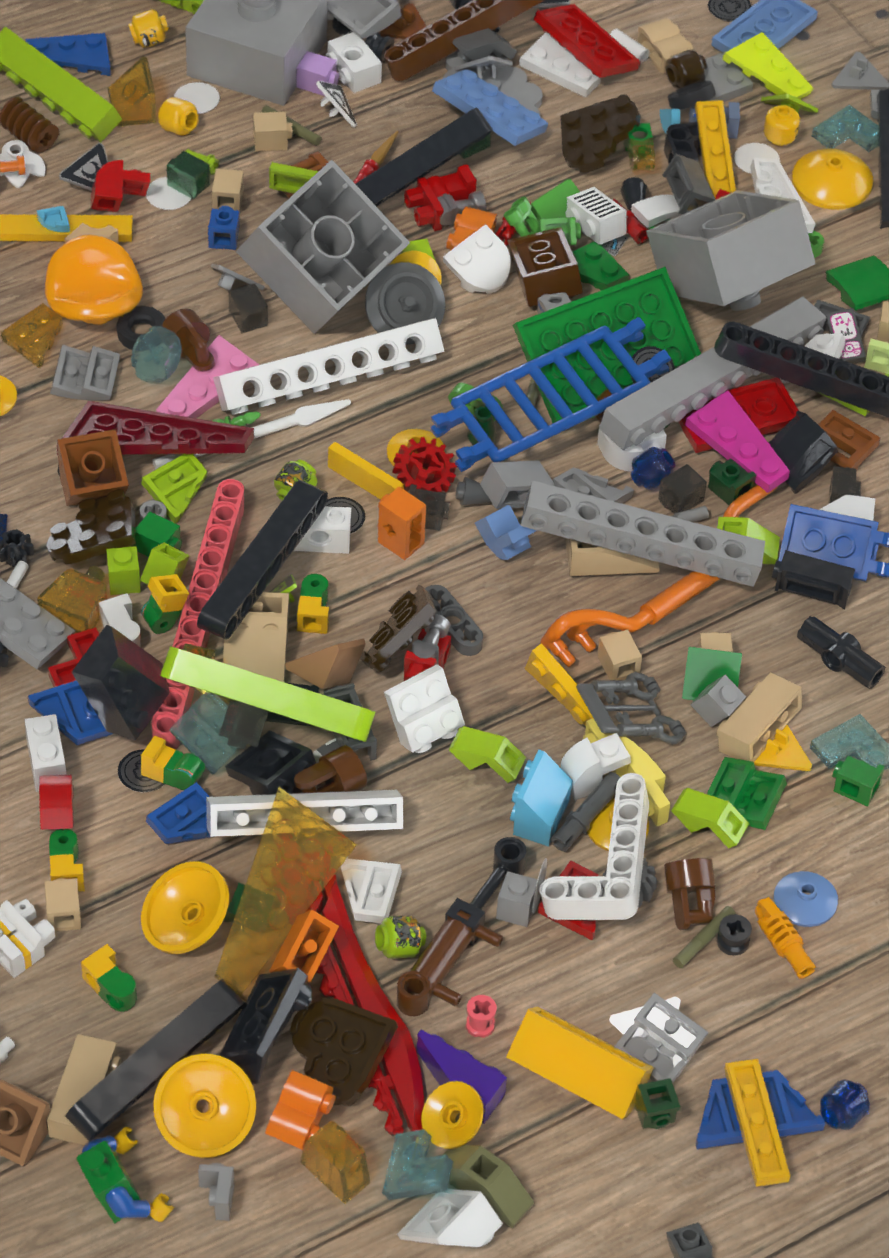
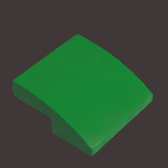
M874 255L826 271V281L841 291V301L855 311L889 300V268Z
M724 757L707 794L729 801L749 822L748 826L765 830L787 785L785 775L756 770L752 761Z

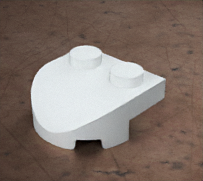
M486 224L443 256V262L461 280V287L470 293L476 291L492 294L500 290L509 278L511 262L509 251L506 245Z

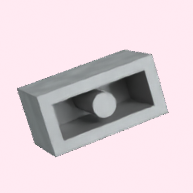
M539 460L491 463L480 483L495 509H501L509 504L511 508L524 507L532 480L555 486Z

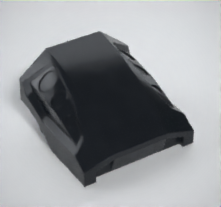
M797 411L795 417L768 442L790 470L789 479L785 482L795 494L815 479L824 466L830 462V459L838 453L837 446L829 435L813 419L801 411Z

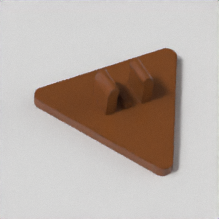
M408 3L400 10L401 17L379 33L382 37L389 36L397 39H406L427 26L415 5Z

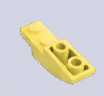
M590 719L586 721L583 739L588 738L590 743H593L615 733H602L595 720ZM626 736L620 737L630 755L631 763L611 772L616 773L620 777L628 773L641 775L645 780L649 799L648 817H651L657 827L667 823L670 802L663 793L665 774L637 744Z

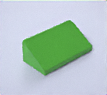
M567 179L531 203V211L538 221L539 219L565 218L567 197L580 191L571 179Z

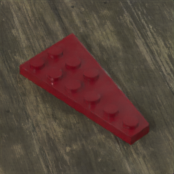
M87 401L62 437L68 438L116 429L122 455L245 453L254 439V428Z

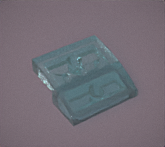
M207 691L169 729L191 754H194L203 761L205 768L212 775L254 733L218 695Z

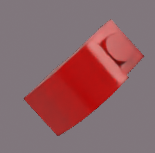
M114 160L104 164L99 169L91 190V209L118 212L123 194L146 196L150 185L151 173L142 172L137 169L123 170V160Z
M72 774L40 776V830L70 829L74 827V785H72Z

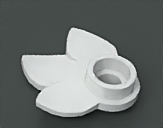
M12 140L3 146L0 162L17 160V156L24 155L26 175H19L18 171L0 173V176L5 175L14 187L20 189L26 182L29 174L42 177L45 176L46 169L43 159L38 154L30 152L24 142ZM11 151H20V152L17 153V154H14V153H12Z

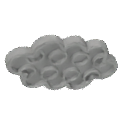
M459 50L446 57V69L448 72L445 73L443 78L460 72L455 71V66L468 63L457 54ZM491 53V54L489 55V56L498 57V56H496V55L493 54V53ZM504 55L498 57L501 59L508 60L507 57ZM510 66L496 68V77L492 80L490 68L486 70L481 69L482 80L495 85L499 91L508 97L515 98L519 101V104L540 115L538 108L542 104V90L534 83L527 82L525 71Z

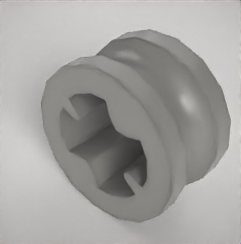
M150 500L143 503L140 507V522L149 511L167 519L166 506L160 501Z

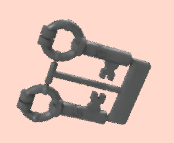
M633 672L625 680H593L591 683H580L576 686L602 733H617L620 737L651 736L654 739L659 738L672 745L681 742L686 735V731L680 721L661 715L653 701L660 692V687L654 677ZM638 680L643 682L648 692H642L638 689ZM614 692H625L627 695H634L648 701L649 705H603L597 693H602L606 697L605 700L608 704H612V702L614 704L619 703L620 699ZM607 711H653L657 717L652 719L650 724H633L627 712H623V714L617 712L615 717L621 724L616 726ZM662 724L669 725L674 736L665 734Z

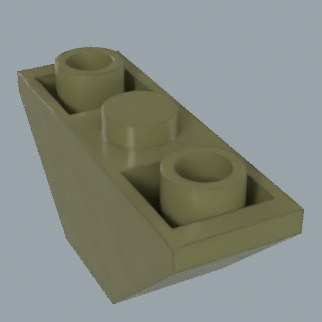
M463 1145L459 1148L447 1149L431 1167L433 1173L458 1190L482 1192L499 1219L512 1229L534 1205V1201L509 1165L482 1146Z

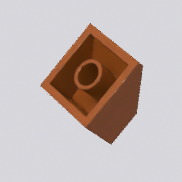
M116 429L57 440L60 480L66 506L80 504V502L88 498L97 499L117 489L123 490L124 494L126 493L129 483Z

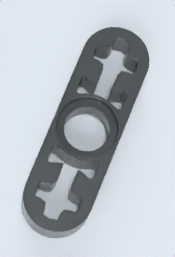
M441 585L426 587L425 589L434 598L433 602L437 611L435 614L445 618L456 616L461 620L457 624H450L447 635L451 636V644L462 655L473 656L478 654L483 645V633L445 587ZM440 599H441V608H442L441 610H440V604H439L438 601H437V600H440Z

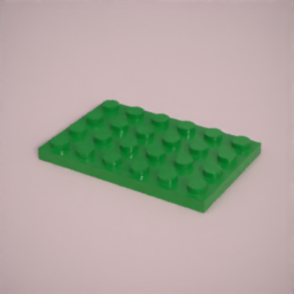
M666 267L521 320L512 325L527 362L599 327L607 326L612 332H615L625 327L637 317H640L645 324V328L640 330L644 334V339L623 345L631 357L643 347H658L662 350L665 349L676 369L701 355ZM603 339L589 345L622 389L634 384L629 372ZM579 351L565 357L595 398L607 389ZM554 362L540 369L573 413L587 407ZM538 386L552 423L563 419Z

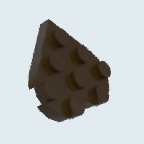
M623 94L617 98L608 99L560 115L562 152L566 163L570 168H577L582 173L594 171L605 165L603 161L611 152L615 154L617 144L629 138L627 133L635 125L637 127L640 125L641 116L639 110L628 95Z
M117 489L97 499L88 498L83 500L78 506L80 511L77 513L75 521L68 524L58 523L50 529L51 536L46 546L53 561L63 559L65 564H71L106 554V549L128 547L136 544L135 510L129 497L125 496L123 490Z
M418 585L416 588L417 592L414 594L409 590L403 594L388 610L392 616L387 623L382 621L379 630L370 638L369 641L373 646L368 653L363 651L360 660L370 669L375 668L378 672L383 671L391 662L390 657L398 649L400 651L404 650L412 642V635L420 627L422 629L428 627L434 620V614L437 611L431 594L423 586Z
M324 997L321 998L322 1001L314 1002L304 1010L296 1013L292 1020L290 1034L292 1035L295 1049L302 1058L306 1059L304 1074L334 1087L332 1095H335V1102L333 1105L351 1106L357 1102L358 1097L369 1086L398 1028V1024L395 1020L352 1004Z

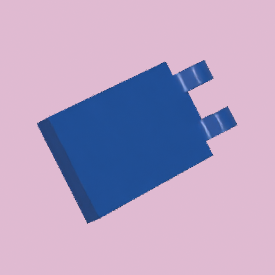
M790 504L778 561L782 562L785 550L855 568L853 579L867 581L868 573L889 578V563L876 561L879 545L889 548V533L877 531L879 525L877 521Z

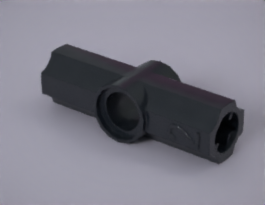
M815 616L808 617L798 630L797 638L821 654L822 661L832 671L839 672L843 670L867 688H873L885 673L886 667L862 651L860 643L850 633L843 632L838 634Z

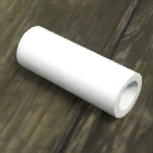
M614 29L610 33L614 39L641 61L640 63L647 60L650 53L647 48L619 29Z

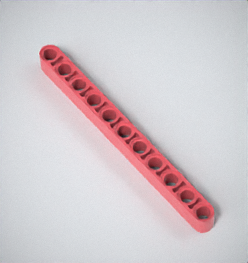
M223 480L217 487L189 586V595L184 604L172 646L203 657L210 633L198 628L197 620L202 608L227 575L244 513V486L238 480ZM166 679L169 695L152 717V738L155 735L165 739L166 746L177 749L181 743L195 688Z

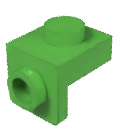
M575 217L539 219V232L561 227L569 245H577V239L581 238L580 223H576Z

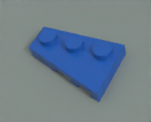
M105 33L26 39L27 43L61 68L64 66L76 67L78 72L88 73V69L101 71L102 75L111 76Z

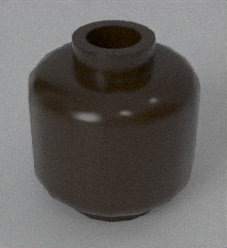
M692 49L686 50L670 57L666 66V74L671 84L683 88L703 80L707 63L705 58Z

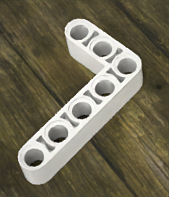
M628 773L621 776L617 782L606 876H555L546 879L540 886V894L545 913L548 917L556 920H624L631 918L637 912L649 810L646 784L641 775Z

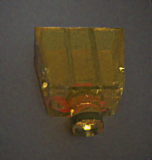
M90 566L85 574L72 568L67 569L38 596V605L74 629L75 633L95 628L100 619L99 602L107 600L106 584L103 582L105 573L97 566Z
M329 1121L306 1141L301 1163L344 1204L348 1203L370 1184L366 1152L346 1133L343 1127L334 1121Z

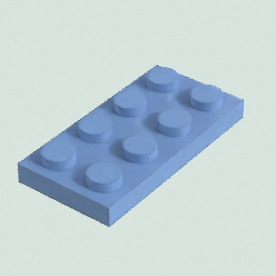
M760 0L712 37L711 45L722 52H727L763 32L780 49L817 19L818 11L800 0Z
M464 69L436 81L432 92L464 113L478 107L492 127L493 132L514 146L546 132L549 124L538 113L528 110L519 104L518 100L508 97L499 91L495 85L485 82L471 70Z

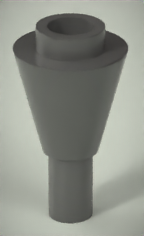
M466 476L463 482L458 481L455 498L460 499L461 506L491 503L479 482Z

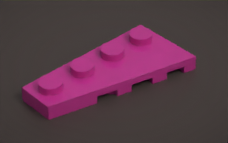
M728 390L686 418L685 426L727 460L731 458L748 473L753 471L756 474L755 483L767 493L789 479L790 470Z

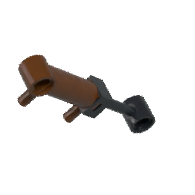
M505 837L496 843L493 872L469 904L456 898L446 912L445 922L410 971L400 976L397 982V1007L404 1015L419 1016L425 1013L429 1007L432 995L453 1006H457L461 1001V994L441 983L468 945L473 946L478 938L495 947L501 945L503 936L484 926L485 911L482 908L502 880L505 879L507 871L523 875L526 862V846L518 838Z

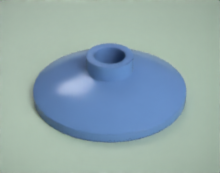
M799 871L788 874L778 882L774 890V903L780 911L787 915L792 924L798 926L814 927L824 924L833 917L837 910L838 895L834 886L826 878L813 872Z

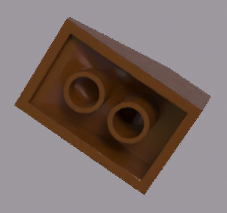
M561 227L507 240L528 307L538 306V298L544 294L563 292L571 299L575 295L583 293L578 264Z

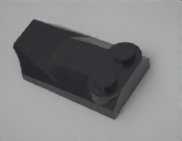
M299 968L259 974L246 1000V1004H244L219 1055L238 1065L248 1076L251 1084H259L276 1038L283 1031L292 1014L298 1010H304L312 1000V987L307 983L308 975Z

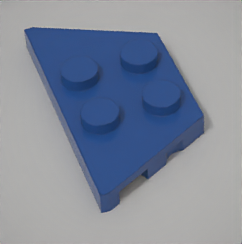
M77 680L28 695L29 705L40 715L56 714L59 731L76 745L113 734L106 731Z
M778 1070L762 1072L780 1137L824 1130L825 1121L821 1115L816 1117L805 1105L806 1099L797 1090L790 1087L789 1081ZM727 1078L712 1080L697 1135L696 1149L743 1142Z

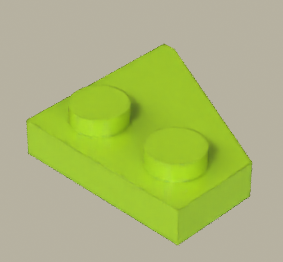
M183 454L143 476L141 484L154 500L160 501L166 506V515L171 521L178 523L207 478V470L193 454Z

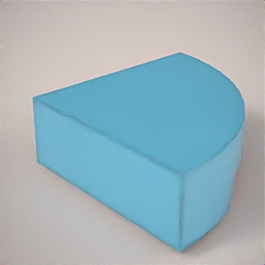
M660 109L661 125L665 133L670 125L680 124V109Z
M64 206L36 210L37 219L45 228L55 232H70Z

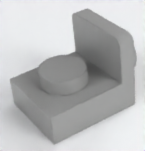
M221 1163L199 1165V1186L210 1188L209 1206H215L216 1220L230 1221L235 1186L234 1168Z

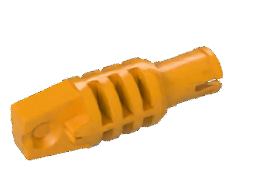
M770 897L759 900L755 913L761 930L771 942L777 954L786 958L791 964L798 978L808 977L815 971L816 965L804 951L802 937L793 927L794 925L787 915L780 911Z

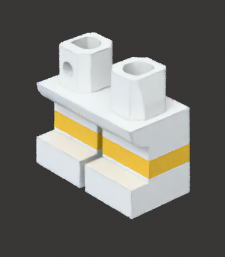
M27 899L13 906L6 900L0 906V964L13 978L45 956L44 946L55 938L54 927L47 920L43 919L33 927L30 925L29 922L35 919L37 915L34 906Z

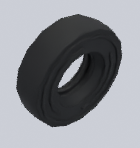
M702 81L680 88L667 97L671 109L683 110L694 107L696 102L712 99L716 93L711 81Z
M136 306L131 312L119 316L116 324L118 339L124 347L130 350L140 352L151 351L164 342L161 338L160 330L166 318L159 310L153 307ZM141 323L149 324L153 327L152 331L146 334L134 333L131 328Z

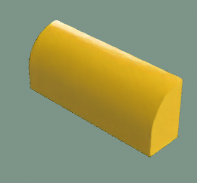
M538 1006L527 1010L506 1058L621 1119H625L635 1107L638 1085L647 1083L654 1067Z

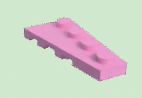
M218 335L208 347V351L213 355L215 361L213 368L208 371H198L192 366L156 409V412L197 418L219 402L213 377L259 364Z

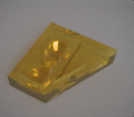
M42 303L1 332V340L40 368L44 364V356L47 350H51L54 344V337L59 334L63 326L62 317Z

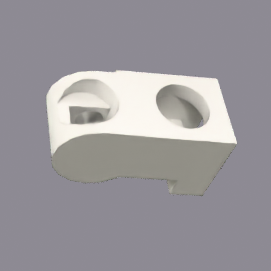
M128 593L99 602V617L103 627L106 625L112 626L141 647L140 626L131 620L133 619L132 602Z

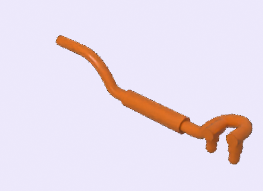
M759 485L754 486L735 499L728 506L723 517H739L746 509L772 493L777 487L767 493ZM692 571L640 607V612L632 617H625L613 612L597 609H579L567 612L548 628L540 643L547 650H551L556 657H559L566 666L570 667L576 660L566 644L560 639L565 632L571 641L580 643L587 652L591 653L597 646L586 630L589 627L603 625L620 631L628 629L629 632H635L647 624L654 625L720 580V578Z

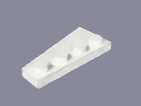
M753 158L750 168L755 193L799 200L807 232L813 233L816 224L779 160Z

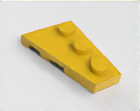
M542 643L533 649L525 670L565 706L579 724L586 726V721L594 718L576 688L577 683Z

